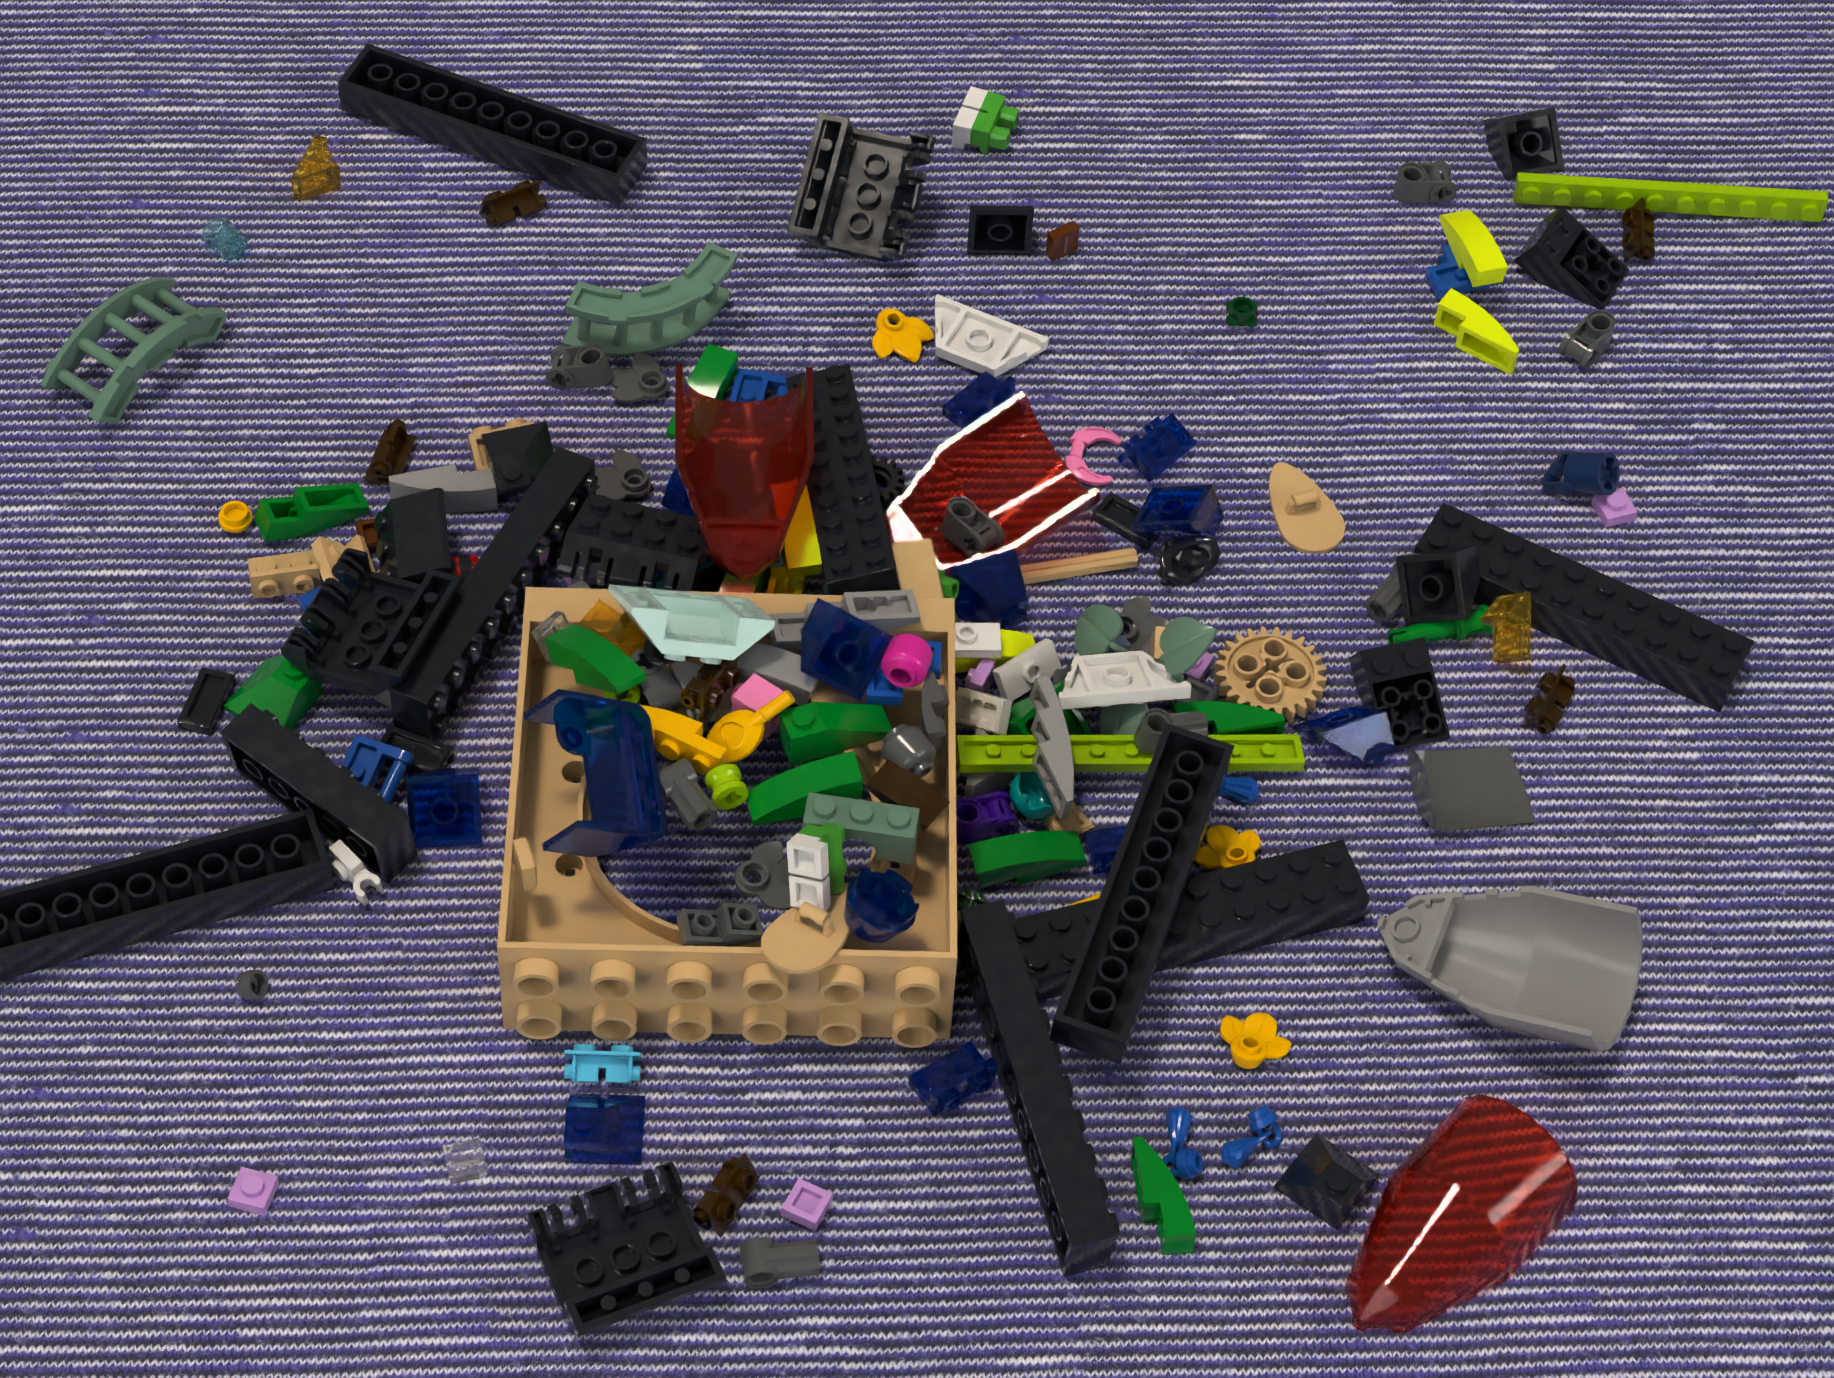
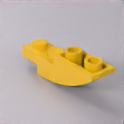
M628 703L588 704L585 708L586 732H589L598 740H606L622 748L627 754L637 755L648 761L656 751L670 760L679 761L685 758L691 763L694 770L701 775H706L711 769L719 765L727 764V748L704 738L703 723L684 715L655 707Z

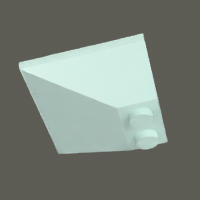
M609 584L608 592L651 643L664 654V658L669 660L686 661V656L700 657L699 661L716 665L721 664L722 659L735 660L774 629L775 620L749 598Z

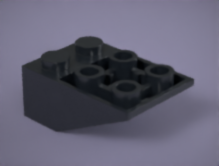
M1562 206L1538 224L1514 259V262L1536 282L1600 310L1605 308L1629 271L1627 266Z
M1425 637L1362 650L1349 658L1357 693L1384 752L1451 738Z

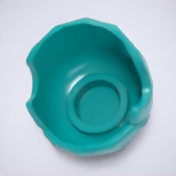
M1020 772L1011 780L1010 800L1015 809L1023 816L1035 821H1044L1056 813L1037 772Z

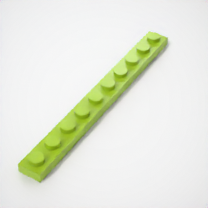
M1521 172L1517 173L1512 194L1513 203L1627 210L1629 207L1632 208L1640 198H1643L1644 209H1649L1651 212L1822 222L1829 201L1827 191Z
M1299 734L1208 735L1210 738L1234 745L1228 772L1302 771L1305 765ZM956 735L958 773L1036 772L1032 760L1038 744L1033 735ZM1069 735L1074 772H1147L1154 755L1140 751L1134 743V735Z

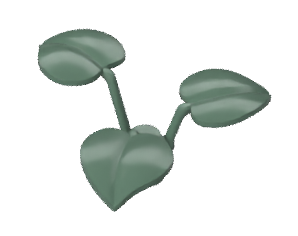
M1101 604L1091 605L1082 612L1077 622L1074 639L1076 650L1080 656L1106 654L1109 647L1117 652H1129L1114 642L1123 630V622L1119 613L1113 608ZM1191 617L1175 618L1165 627L1161 634L1159 644L1164 653L1160 656V661L1155 662L1163 664L1173 680L1178 683L1183 682V673L1190 670L1204 655L1218 630ZM1146 702L1143 704L1129 703L1103 707L1099 721L1101 735H1134L1144 713L1148 710Z

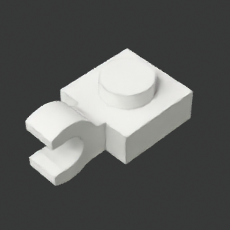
M340 839L329 847L333 862L330 864L332 870L342 881L348 879L353 884L356 898L361 903L366 904L368 902L367 896L363 891L365 887L373 886L379 892L383 890L379 877L370 873L364 867L363 862Z

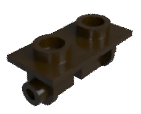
M538 180L532 183L530 181H523L507 192L495 191L486 195L484 200H482L479 214H484L488 226L494 225L497 227L516 220L517 216L513 208L517 207L521 217L542 211L543 207L547 206V200L544 194L538 195L541 181Z
M1640 198L1632 208L1629 207L1622 217L1624 262H1627L1632 256L1639 258L1642 262H1649L1655 255L1654 239L1651 238L1654 235L1655 216L1649 209H1644L1643 198Z
M396 419L388 424L387 430L384 429L364 481L389 486L388 476L402 474L416 440V436L407 434L406 424L402 420Z
M738 657L735 660L722 659L721 664L717 665L704 663L697 672V678L693 677L681 691V703L687 708L694 707L700 710L699 721L703 722L712 710L716 711L726 691L736 686L740 677V669L737 668Z
M1565 664L1554 672L1547 671L1540 678L1536 685L1539 688L1537 695L1533 696L1524 708V712L1527 714L1521 724L1522 728L1532 722L1542 734H1549L1556 729L1563 714L1562 710L1567 707L1575 691L1574 680L1571 677L1562 675L1566 668Z
M743 1153L740 1159L732 1157L730 1161L723 1163L722 1168L711 1183L713 1189L719 1190V1192L707 1190L698 1205L693 1209L695 1213L693 1220L701 1226L711 1223L719 1237L723 1236L730 1223L734 1221L737 1212L748 1195L754 1190L759 1180V1176L747 1154Z

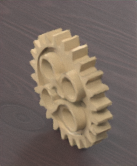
M1261 626L1260 634H1255L1253 630L1248 628L1246 638L1236 633L1234 643L1228 640L1225 642L1224 650H1219L1218 658L1215 662L1214 684L1219 685L1218 695L1226 696L1225 702L1245 704L1284 715L1290 723H1293L1295 713L1305 718L1307 708L1314 711L1317 701L1322 700L1327 681L1325 677L1327 668L1321 665L1322 655H1314V645L1303 646L1305 637L1302 636L1297 640H1293L1291 630L1283 636L1280 635L1278 627H1275L1273 633L1270 634L1267 633L1264 626Z

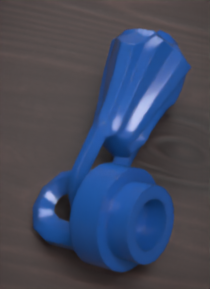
M1225 777L1219 795L1230 797L1246 806L1259 798L1260 791L1258 790V782L1251 777Z
M1267 1104L1247 1114L1250 1119L1247 1124L1252 1132L1256 1131L1257 1136L1223 1144L1221 1159L1224 1164H1228L1233 1169L1238 1170L1260 1142L1268 1148H1275L1280 1145L1283 1137L1276 1121L1278 1116L1274 1109H1269ZM1271 1126L1275 1134L1274 1141L1268 1139V1136L1272 1134V1130L1264 1131V1127Z
M1183 1107L1169 1109L1166 1113L1171 1152L1164 1156L1162 1160L1166 1165L1171 1161L1172 1165L1175 1168L1177 1167V1169H1169L1174 1177L1193 1179L1197 1174L1202 1173L1203 1159L1199 1151H1194L1192 1148L1183 1149L1192 1114Z

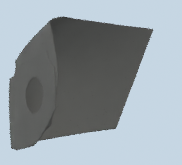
M1507 746L1451 750H1407L1411 787L1417 810L1437 830L1455 831L1535 823L1525 785Z

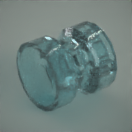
M222 216L212 219L206 225L202 234L203 240L211 248H216L218 254L229 261L239 257L246 249L248 243L247 236L239 229L234 228L233 224Z

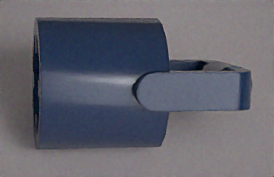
M1565 451L1560 453L1555 461L1552 462L1544 474L1541 484L1544 492L1547 494L1611 495L1619 483V462L1611 452ZM1563 471L1564 482H1556Z

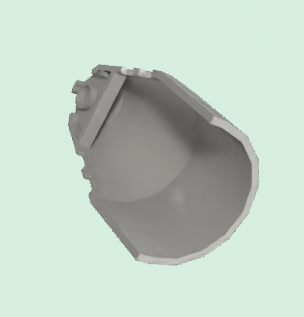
M1522 886L1519 891L1498 892V889H1486V893L1464 895L1463 891L1417 895L1406 901L1407 906L1386 918L1383 914L1378 919L1377 925L1395 964L1402 971L1494 1028L1602 1052L1609 1050L1621 1035L1629 1017L1638 987L1642 963L1643 930L1637 907L1536 886Z

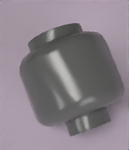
M899 725L888 732L883 738L884 745L881 754L885 761L890 759L899 767L908 769L920 778L926 776L933 769L931 763L936 756V750L918 726Z

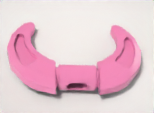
M1090 426L1079 429L1069 440L1072 444L1069 456H1065L1068 472L1075 479L1087 485L1101 486L1111 483V476H1103L1092 472L1085 464L1082 456L1084 448L1096 441H1108L1119 446L1122 442L1121 438L1103 427Z

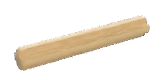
M1131 547L1008 567L1006 576L1009 585L1013 587L1133 568L1138 565V554L1136 549Z

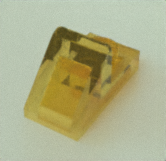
M314 136L291 177L294 200L302 201L338 189L341 186L339 166L331 163L332 153L328 150L327 137Z
M1523 592L1498 596L1480 619L1481 623L1494 628L1493 661L1503 664L1530 660L1531 593Z
M598 599L578 623L579 626L597 633L614 644L629 658L635 651L644 648L647 638L626 612L621 615L601 599Z

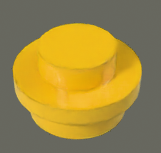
M229 501L222 506L218 514L219 525L227 532H242L252 524V511L241 501Z

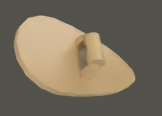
M1284 462L1276 463L1272 468L1269 478V497L1274 520L1281 537L1289 546L1299 552L1322 554L1335 549L1343 541L1346 527L1343 517L1334 503L1313 480L1299 469Z
M844 883L845 890L843 892L831 894V906L827 911L808 902H803L800 908L791 907L781 914L766 928L761 937V952L766 961L777 970L790 974H809L819 971L831 963L844 945L857 917L859 897L856 886Z

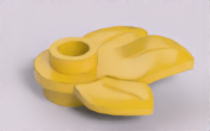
M888 308L882 310L876 318L877 331L872 338V347L880 359L886 358L894 351L902 358L917 363L922 349L921 342L932 341L934 334L931 328L921 319L906 317L899 310ZM888 320L895 322L897 325L890 324Z
M1213 825L1207 830L1208 844L1199 848L1195 862L1206 869H1223L1255 861V853L1261 847L1260 838L1253 830H1247L1238 834L1227 825Z
M1253 1013L1245 1021L1226 1015L1221 1021L1220 1035L1230 1044L1232 1060L1239 1067L1253 1069L1258 1067L1265 1058L1280 1059L1288 1054L1292 1045L1289 1040L1276 1036L1277 1022L1268 1013Z

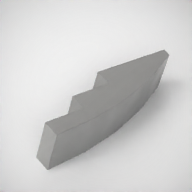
M913 590L844 592L841 602L806 603L804 612L769 614L775 620L774 629L769 634L773 647L784 650L812 648L886 633L917 623L921 617Z
M1049 675L1035 679L1029 697L1036 710L1031 732L1038 744L1032 764L1059 819L1064 820L1067 819L1074 798V765L1070 736L1062 706Z

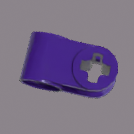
M995 791L987 795L957 800V843L971 844L1016 833L1020 828V822L1011 811L1009 794L1004 791Z

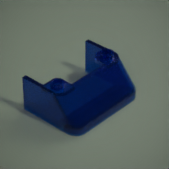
M558 689L524 713V720L555 725L556 737L560 746L569 754L583 756L592 821L577 820L542 843L543 851L591 858L650 845L666 834L667 822L651 720L642 706L633 702Z

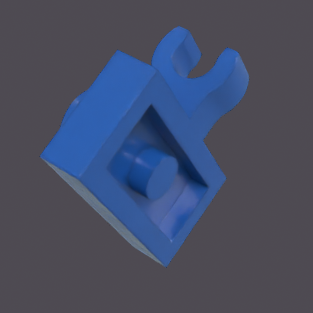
M1449 244L1441 245L1444 255L1438 256L1440 265L1427 267L1425 277L1437 299L1443 298L1451 288L1459 293H1465L1496 284L1472 287L1465 268L1459 269Z

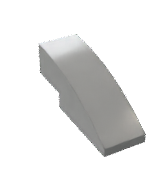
M455 464L388 476L391 499L433 488H441L444 492L446 513H475L498 510L497 488L491 468L458 474Z
M756 642L738 656L737 668L740 669V677L737 684L745 683L755 673L781 690H789L795 698L794 703L801 706L808 703L825 666L787 650Z

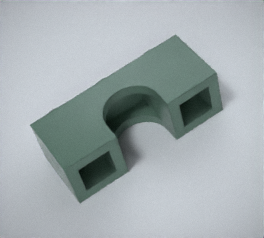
M809 792L802 828L807 824L822 826L826 822L842 825L845 828V840L860 839L870 843L876 850L875 859L913 864L920 808Z

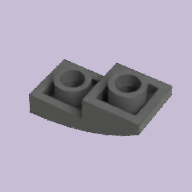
M934 672L927 673L923 683L920 729L934 746L936 754H939L941 751V738L946 737L943 721L944 706H948L949 701L945 686L939 685Z
M722 902L717 911L681 909L677 915L681 945L731 947L759 941L763 935L757 904Z

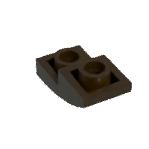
M890 759L883 764L864 786L882 803L920 808L918 827L923 832L950 803L949 800L920 777L906 768L899 767Z

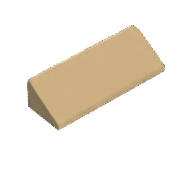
M925 538L893 543L892 550L901 590H913L914 597L944 598L932 539Z

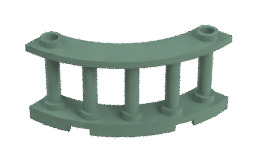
M707 242L700 255L683 270V274L669 282L665 280L654 285L641 287V291L621 292V289L599 287L578 280L565 305V313L575 317L561 342V346L598 344L602 346L608 357L634 356L636 352L649 354L685 341L702 330L725 305L731 290L721 287L720 284L732 270L737 261L738 254ZM591 321L600 322V323H609V324H615V325L597 324V323H593V322H591Z
M171 277L150 278L137 282L111 296L87 316L66 340L55 358L47 364L45 376L40 385L44 388L65 390L66 386H69L93 402V408L89 417L100 423L118 424L128 404L140 389L137 383L148 370L155 372L173 356L174 349L181 345L188 348L200 343L215 342L228 313L219 307L196 309L170 293L175 283V280ZM164 304L181 315L173 316L163 310ZM143 312L161 323L162 326L152 334H145L126 322L125 319ZM113 328L138 344V346L127 358L120 359L96 343ZM86 354L114 370V374L102 391H99L73 374Z

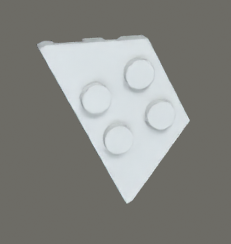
M937 294L935 297V355L995 378L1048 348L1049 338L941 295Z
M1142 650L1083 655L1074 657L1071 671L1067 673L1064 689L1062 692H1059L1058 699L1062 709L1096 706L1109 707L1111 705L1129 703L1143 704L1152 701L1191 698L1192 686L1187 681L1178 683L1173 680L1163 664L1155 662L1153 657Z

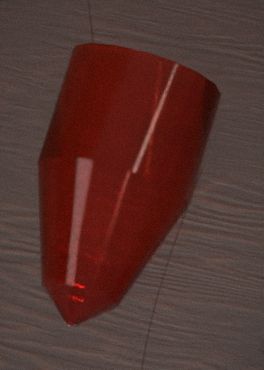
M676 364L675 464L711 561L737 580L748 582L777 562L813 466V367H806V372L800 385L785 395L765 401L733 402L718 400L698 393L686 383L683 375V364Z
M1022 390L940 444L922 471L919 470L913 477V482L902 496L899 495L884 513V519L891 550L892 544L896 542L931 538L938 569L945 570V576L949 577L1017 558L1099 503L1100 493L1096 487L1088 492L1066 467L1043 432L1031 409L1027 394ZM954 497H965L973 501L979 509L1001 525L1005 533L1003 545L997 548L991 547L986 550L984 555L978 553L969 558L963 550L951 540L945 538L941 533L940 529L948 501Z
M1483 1094L1465 1097L1401 1163L1386 1182L1345 1282L1346 1294L1350 1300L1353 1316V1326L1365 1332L1366 1328L1392 1329V1332L1406 1333L1445 1313L1447 1308L1464 1299L1468 1301L1476 1297L1478 1292L1493 1284L1497 1286L1507 1281L1575 1207L1577 1201V1178L1569 1158L1552 1135L1530 1115L1505 1100Z

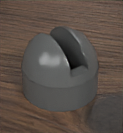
M261 970L245 971L238 976V983L235 984V989L242 998L260 1000L265 997L268 991L267 976Z

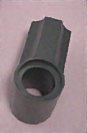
M1397 561L1393 566L1392 573L1365 603V608L1369 611L1371 618L1380 623L1382 621L1389 622L1403 607Z
M1152 708L1144 713L1133 739L1140 751L1154 754L1166 723L1208 737V721L1205 713L1200 711L1169 714L1160 708Z
M683 758L651 774V783L658 798L664 804L669 802L690 831H702L709 827L710 823L717 818V809L699 786L697 774L687 759Z
M757 1237L745 1241L740 1246L744 1283L749 1288L763 1289L773 1286L779 1279L819 1275V1253L815 1239L774 1244L769 1238Z

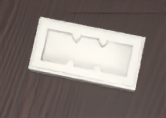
M955 623V658H1001L1000 623Z
M1045 638L992 670L1001 697L1013 701L1030 691L1036 678L1049 675L1051 678L1054 671L1062 669L1053 641Z
M958 687L955 702L956 723L984 729V731L994 734L1007 735L1012 700L969 688Z

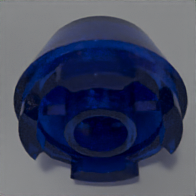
M871 867L855 876L848 884L844 919L849 929L861 939L871 943H885L914 924L919 903H915L910 893L913 886L902 875L891 869H887L885 874L876 871L871 872Z

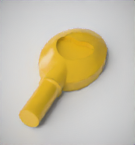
M785 690L763 707H759V710L756 712L737 710L728 713L714 724L709 731L707 739L727 748V764L741 761L753 753L761 743L765 731L764 723L771 721V718L793 704L795 698L789 690Z

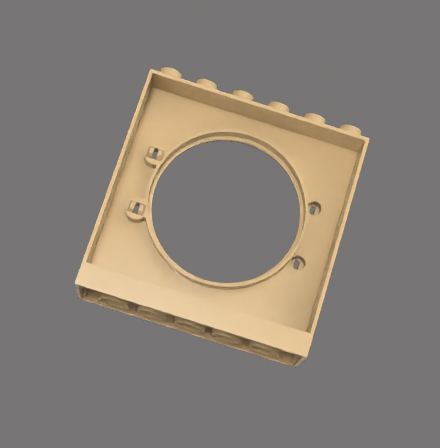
M526 587L497 939L504 1029H517L521 1035L531 1039H549L558 1035L561 1030L592 1031L595 1036L608 1041H623L633 1037L636 1032L667 1033L672 1039L685 1043L706 1040L711 1034H742L746 1040L756 1044H774L782 1041L786 1035L817 1036L820 1041L832 1046L851 1045L859 1041L861 1037L892 1038L897 1044L909 1048L925 1047L932 1044L936 1039H950L957 969L955 598L915 597L921 617L920 621L886 633L849 642L787 650L825 666L821 678L812 693L811 703L866 704L870 638L892 639L899 634H913L925 641L942 642L940 679H937L939 685L945 686L949 701L948 706H944L943 715L946 737L941 738V751L939 754H936L931 763L933 769L921 779L950 801L924 832L918 827L913 864L875 859L876 850L873 847L870 860L863 875L854 884L858 889V912L844 945L832 962L821 970L809 974H790L777 970L766 961L761 952V940L731 947L681 945L678 925L653 916L636 906L622 895L604 875L598 864L591 837L593 805L597 792L605 779L630 754H627L622 748L606 740H598L589 732H586L585 708L588 704L605 703L604 691L576 683L573 670L553 665L545 638L554 634L553 626H555L558 632L571 624H576L602 636L630 658L635 651L644 648L647 637L608 592V589ZM683 591L749 598L768 615L804 612L806 603L841 602L843 595ZM769 632L757 641L758 643L773 646ZM700 657L686 659V661L700 666L704 664L699 661ZM924 680L915 687L903 688L902 706L882 705L892 729L902 724L918 726L920 728L921 697ZM729 688L723 695L719 708L714 711L709 722L718 721L723 716L732 712L730 697L734 688ZM682 708L672 711L686 716ZM883 740L835 753L838 755L852 751L855 752L864 785L868 783L886 762L881 754L884 745ZM868 790L873 802L882 803ZM524 837L529 840L537 868L538 886H536V889L523 891L515 864L513 840ZM896 865L899 866V868H890V866ZM566 873H575V875L566 876Z

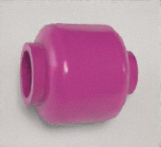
M899 634L893 637L882 658L881 669L884 676L893 685L901 688L915 687L921 684L926 678L932 663V649L924 639L917 635Z

